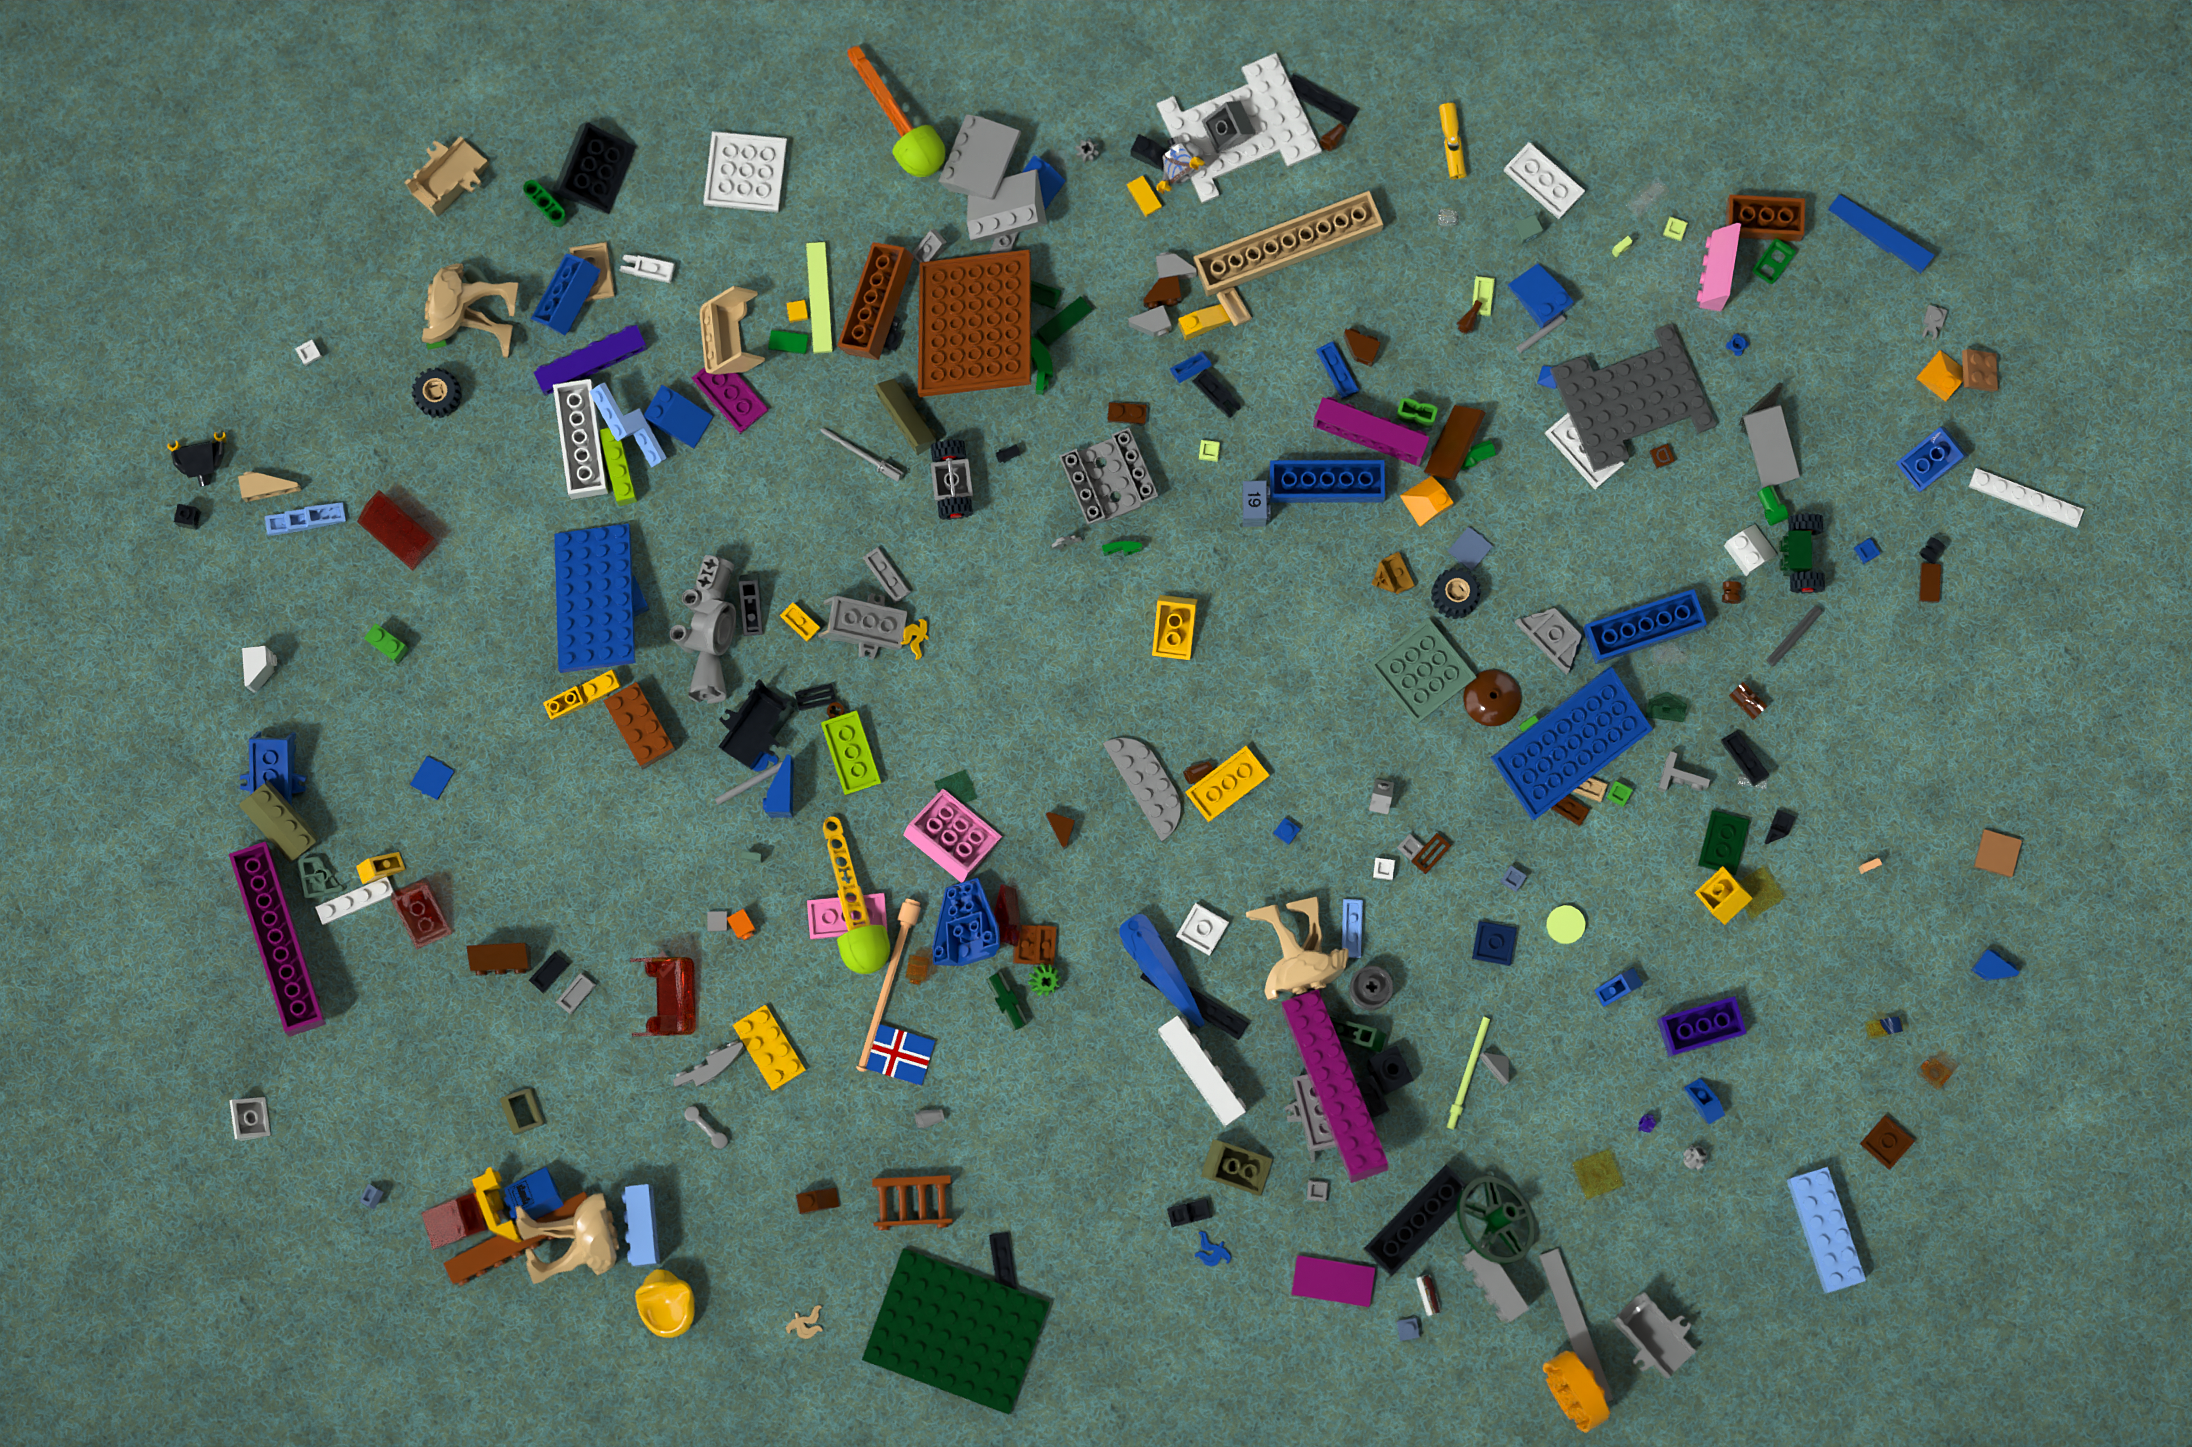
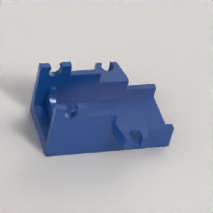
M257 731L249 739V773L240 775V780L246 779L247 785L242 783L240 789L250 791V794H252L269 780L292 806V793L302 792L307 789V785L300 786L299 781L305 782L307 780L306 776L294 773V753L296 752L294 740L296 739V732H292L284 739L261 738L262 731Z

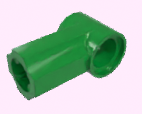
M1488 440L1478 445L1470 446L1461 469H1469L1477 465L1478 462L1496 456L1491 441Z
M1767 486L1757 492L1765 510V518L1770 526L1788 519V511L1784 504L1780 503L1773 486Z

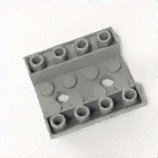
M1130 428L1112 434L1111 439L1079 452L1077 449L1059 455L1088 525L1107 522L1142 508L1158 497ZM1100 458L1107 461V465L1103 468L1096 465V461ZM1112 493H1119L1121 500L1118 502L1112 501L1110 498Z

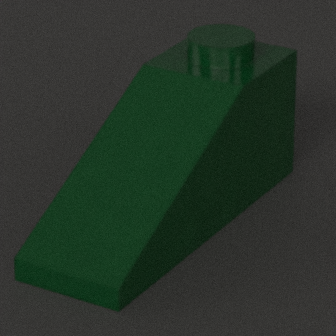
M1330 1017L1339 1041L1381 1053L1387 1034L1376 1028Z

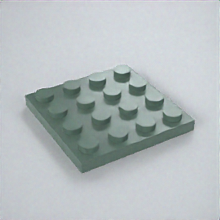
M1429 618L1368 665L1416 725L1477 678Z

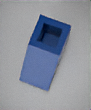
M1992 949L1985 950L1971 969V971L1985 981L2013 978L2020 973L2016 970L2017 967L2013 963L2005 962L2000 958L2001 955Z

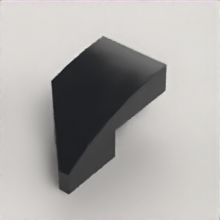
M1777 809L1764 843L1769 844L1786 837L1796 817Z

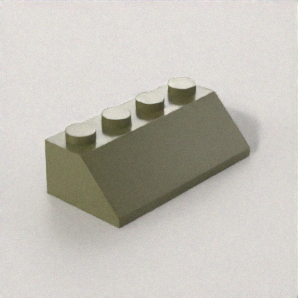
M893 378L874 385L877 397L916 455L918 456L931 448V444L936 442L935 438L937 435L932 428H927L925 425L927 421L921 412L917 413L915 410L916 404L913 399L906 397L904 394L906 389L902 383H897Z
M269 780L239 804L240 808L289 862L301 855L319 839V836Z

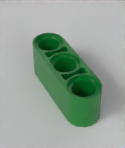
M528 180L524 183L523 191L528 200L555 227L564 226L567 223V216L563 208L537 181ZM531 188H537L535 193H528ZM549 201V205L546 207H542L541 203ZM556 214H562L559 220L553 219Z

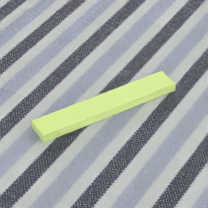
M825 242L806 243L814 354L833 352L826 244Z

